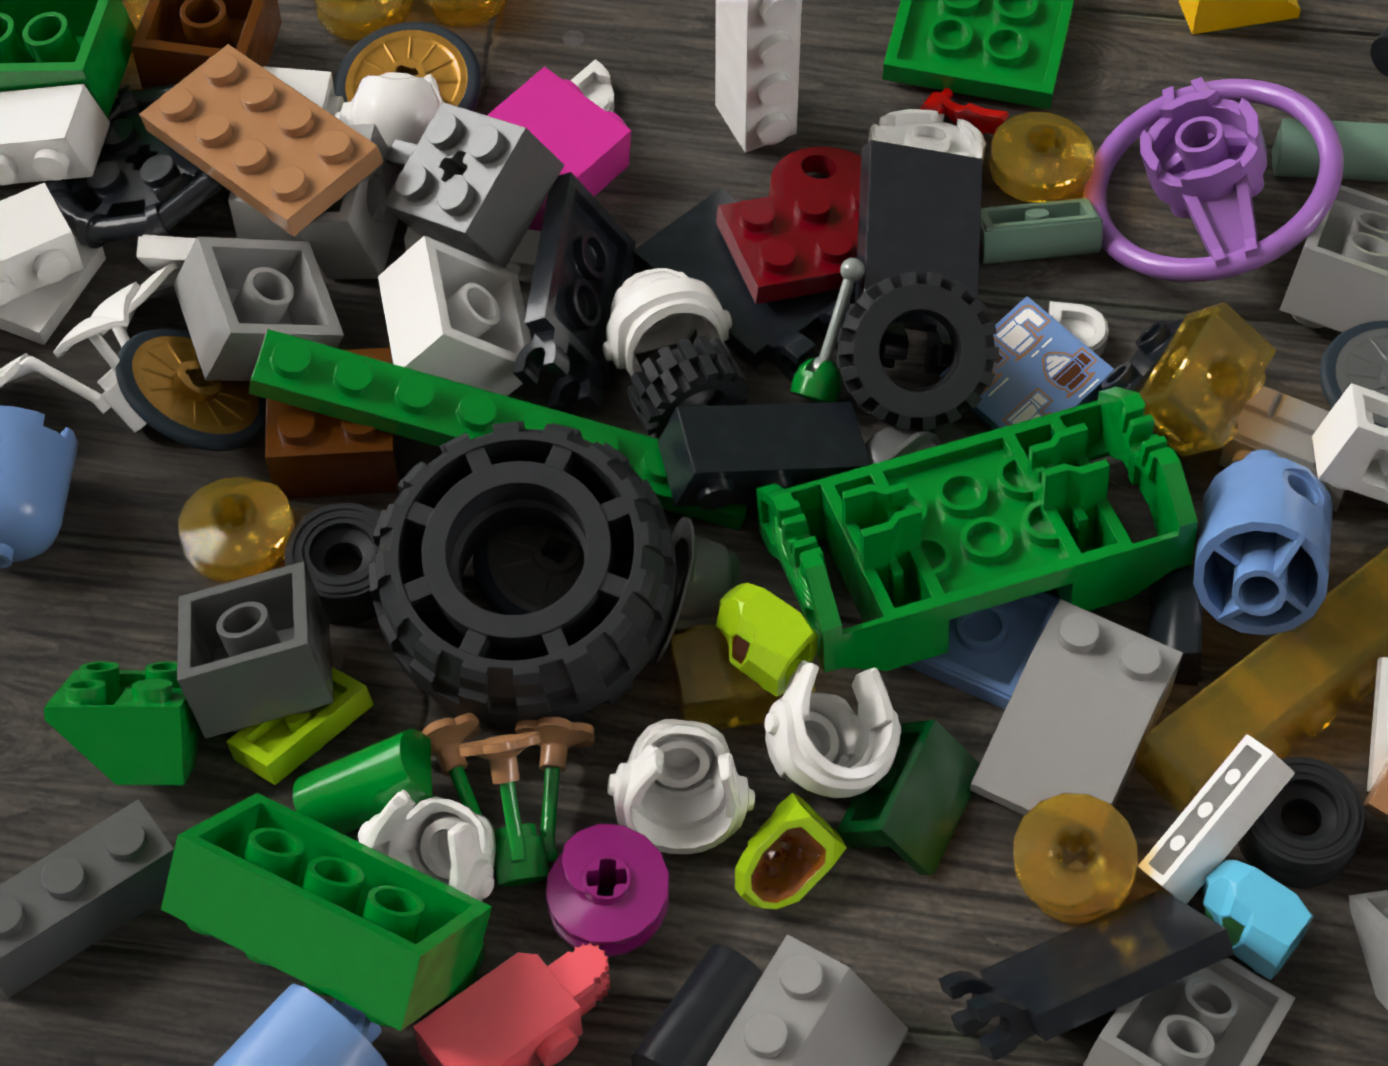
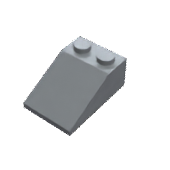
M1341 185L1329 212L1306 239L1279 310L1291 314L1297 322L1312 328L1328 327L1342 333L1359 324L1388 320V201Z
M1060 599L1032 650L973 778L970 791L1093 847L1170 696L1183 652Z
M1227 957L1117 1008L1098 1036L1083 1066H1257L1293 1004L1295 997Z

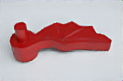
M945 88L941 93L933 92L919 109L938 111L939 115L944 114V117L947 116L956 126L957 119L966 120L980 130L982 135L984 133L995 135L1009 117L1007 111L986 109L972 103L965 106L957 104L951 100L954 93L949 88Z

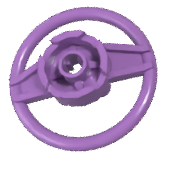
M1200 77L1191 80L1190 86L1177 90L1174 89V86L1163 89V96L1139 108L1120 123L1105 139L1095 154L1088 169L1083 190V198L1090 200L1103 220L1102 248L1118 263L1142 275L1174 282L1214 281L1241 275L1275 261L1300 244L1316 229L1332 207L1341 186L1344 169L1343 147L1340 136L1327 114L1312 100L1290 88L1262 80L1221 79L1204 82L1203 78ZM1250 103L1279 109L1298 120L1314 138L1320 162L1316 184L1303 207L1285 225L1258 241L1252 198L1258 195L1264 187L1263 173L1267 167V148L1258 114ZM1139 137L1140 154L1151 187L1158 198L1169 205L1171 212L1175 216L1180 218L1191 217L1209 257L1176 258L1152 253L1129 241L1112 222L1107 207L1108 183L1121 156Z

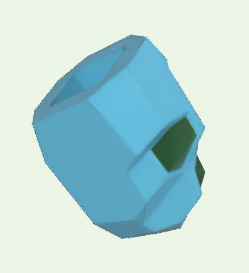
M1237 860L1221 862L1205 877V883L1202 885L1205 914L1211 920L1227 929L1234 955L1249 965L1256 973L1272 980L1298 947L1312 922L1313 914L1297 894L1258 868Z

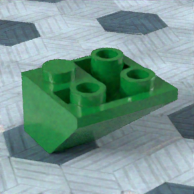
M110 661L85 663L79 667V670L73 671L44 706V720L115 785H184L196 765L200 727L177 681V662L175 661L151 663L145 666V670H120L118 663Z

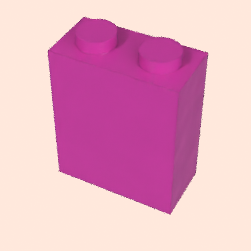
M545 66L487 115L527 128L564 164L559 175L572 172L593 196H596L629 166L631 130L626 126L625 122L614 112L603 110L584 96L575 83L567 79L562 80ZM547 197L528 229L541 231Z

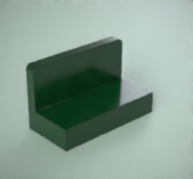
M936 720L900 723L899 746L889 772L868 791L853 797L836 832L852 849L890 846L919 875H933L972 794L970 786L980 763Z

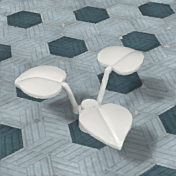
M174 263L150 276L141 286L134 282L116 292L94 310L91 318H87L75 326L53 351L55 356L60 358L74 344L88 338L112 368L97 381L104 389L102 394L39 359L29 356L27 353L0 368V388L4 384L26 374L37 372L91 401L103 414L112 407L134 433L147 423L136 414L121 393L115 370L120 359L102 336L112 329L122 348L130 339L127 334V327L137 307L150 295L172 287L181 269Z

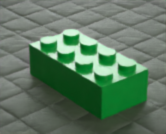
M0 0V92L84 84L108 119L131 57V45L137 32L122 0Z
M259 793L246 798L177 836L161 910L186 922L191 930L202 935L214 936L245 952V955L253 962L273 966L304 982L305 986L312 992L324 996H332L363 1012L373 1023L385 1027H393L399 1031L404 1030L472 980L492 906Z

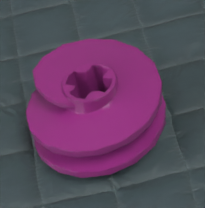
M599 823L578 831L564 844L563 853L558 856L547 876L546 902L548 917L558 936L572 948L575 946L578 948L582 946V943L584 945L591 943L592 946L599 945L600 950H605V956L624 955L645 945L661 928L669 907V873L661 852L645 835L624 825ZM602 889H614L613 895L602 896Z

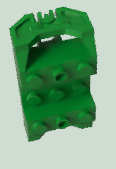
M1116 386L1099 391L1097 401L787 489L775 483L756 488L760 535L769 554L780 561L801 606L803 616L819 634L816 656L823 672L827 673L840 668L870 669L873 667L881 671L892 670L948 653L950 619L1052 589H1056L1061 600L1090 611L1130 599L1174 569L1191 565L1193 563L1198 520L1183 468L1175 451L1167 447L1165 436L1153 435L1155 420L1151 414L1145 415L1146 404L1138 392ZM1106 456L1123 461L1128 470L1130 482L1132 485H1137L1149 505L1157 537L1132 543L1107 499L1109 463L1106 459L1090 463V461ZM824 539L864 623L842 629V623L827 575L824 555L821 548L818 547L817 540Z

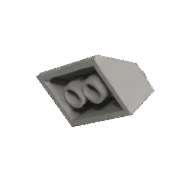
M787 934L706 1066H889L906 1038L908 1028L850 967Z

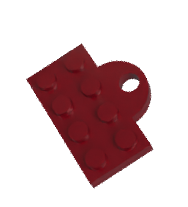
M825 146L808 147L794 151L782 158L773 169L768 197L718 205L716 224L755 304L841 288L844 279L840 272L842 263L848 258H857L861 178L860 155L848 150ZM818 172L828 176V178H813L806 173ZM980 244V247H979V259H980V254H981V250H982L981 244Z

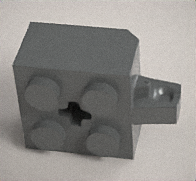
M442 102L418 144L395 139L384 157V160L389 165L396 167L399 175L383 205L422 237L425 235L491 264L506 268L563 169L564 164L527 128Z

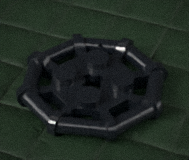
M178 83L133 89L131 85L120 88L118 90L119 96L115 98L108 117L110 126L93 176L76 180L77 178L58 181L51 180L46 185L68 226L76 233L77 240L82 246L97 249L106 242L134 239L139 236L142 237V235L171 236V228L216 193L225 194L228 191L226 187L152 135L145 128L139 114ZM180 187L183 188L180 192H178L177 194H175L173 197H171V198L169 197L173 192H175V191H176L177 189H179ZM96 201L101 204L94 212L84 209Z

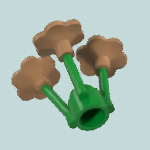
M466 713L454 719L443 718L427 725L421 733L431 738V756H436L443 775H450L462 805L468 807L474 813L482 815L464 771L468 766L465 756H477L488 760L493 784H499L506 827L495 830L496 855L493 869L497 887L521 886L547 880L549 874L548 863L556 862L558 858L555 834L560 773L566 771L567 749L593 746L595 742L594 727L583 722H570L561 717H543L538 721L526 719L516 723L515 732L517 734L499 735L484 740L463 743L481 732L479 720L474 714ZM532 745L541 747L539 769L545 771L540 835L536 833L535 824H521L514 782L520 779L516 756Z

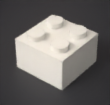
M424 235L378 276L393 364L504 396H508L523 384L513 374L517 355L531 341L529 328L524 324L526 312L518 274Z

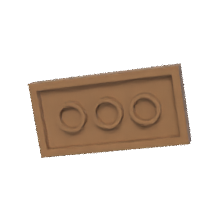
M229 44L139 114L148 132L293 237L384 163L376 144Z

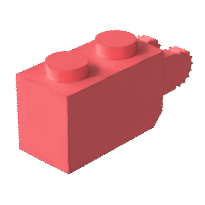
M582 943V946L574 947V952L568 951L548 966L538 954L517 952L413 1026L420 1055L429 1066H539L542 1063L545 1066H552L567 1057L578 1044V1037L583 1034L581 1016L594 1008L597 1001L602 1002L603 997L608 996L610 975L606 973L609 972L608 956H605V950H600L599 945L592 946L591 943L589 945Z

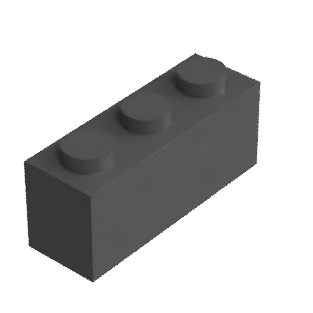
M139 799L0 884V987L7 998L18 993L163 900L174 848Z

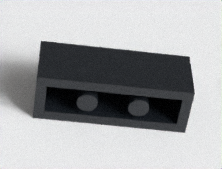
M852 402L676 407L658 440L675 507L700 506L706 510H715L729 504L757 503L756 488L775 483L787 489L871 465Z

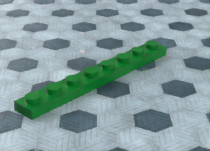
M267 329L251 377L249 394L352 423L372 426L377 430L438 447L464 433H467L470 439L493 433V424L523 421L526 429L544 430L547 423H555L581 431L583 439L592 443L598 441L602 445L606 442L627 457L631 467L642 480H648L663 510L738 531L745 518L747 504H729L715 510H706L700 506L675 507L658 446L659 439L271 329Z

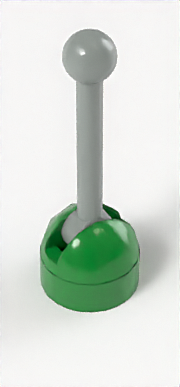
M848 258L841 265L840 272L844 279L820 356L810 358L799 366L789 391L793 395L817 403L838 402L842 389V376L831 359L837 343L839 328L842 327L855 282L861 280L865 273L864 264L857 258Z

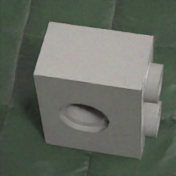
M375 124L348 125L378 146L384 163L302 229L299 234L303 241L310 242L316 261L327 279H378V276L385 270L398 222V217L383 205V202L396 182L399 173L395 166L389 165L384 160L389 148Z

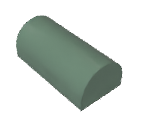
M1292 118L1282 119L1272 148L1273 175L1275 177L1317 179L1320 162L1314 138L1298 120ZM1332 121L1340 136L1343 147L1344 169L1342 180L1388 182V123Z
M1087 198L981 208L980 244L982 250L979 264L985 265L1097 254L1102 247L1103 220Z

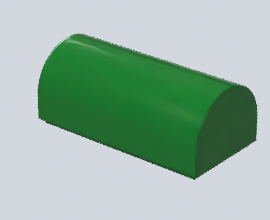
M408 729L299 776L293 786V803L296 812L341 834H346L360 828L363 823L369 821L374 815L381 813L389 801L402 790H405L416 804L422 800L433 798L431 738L418 730Z

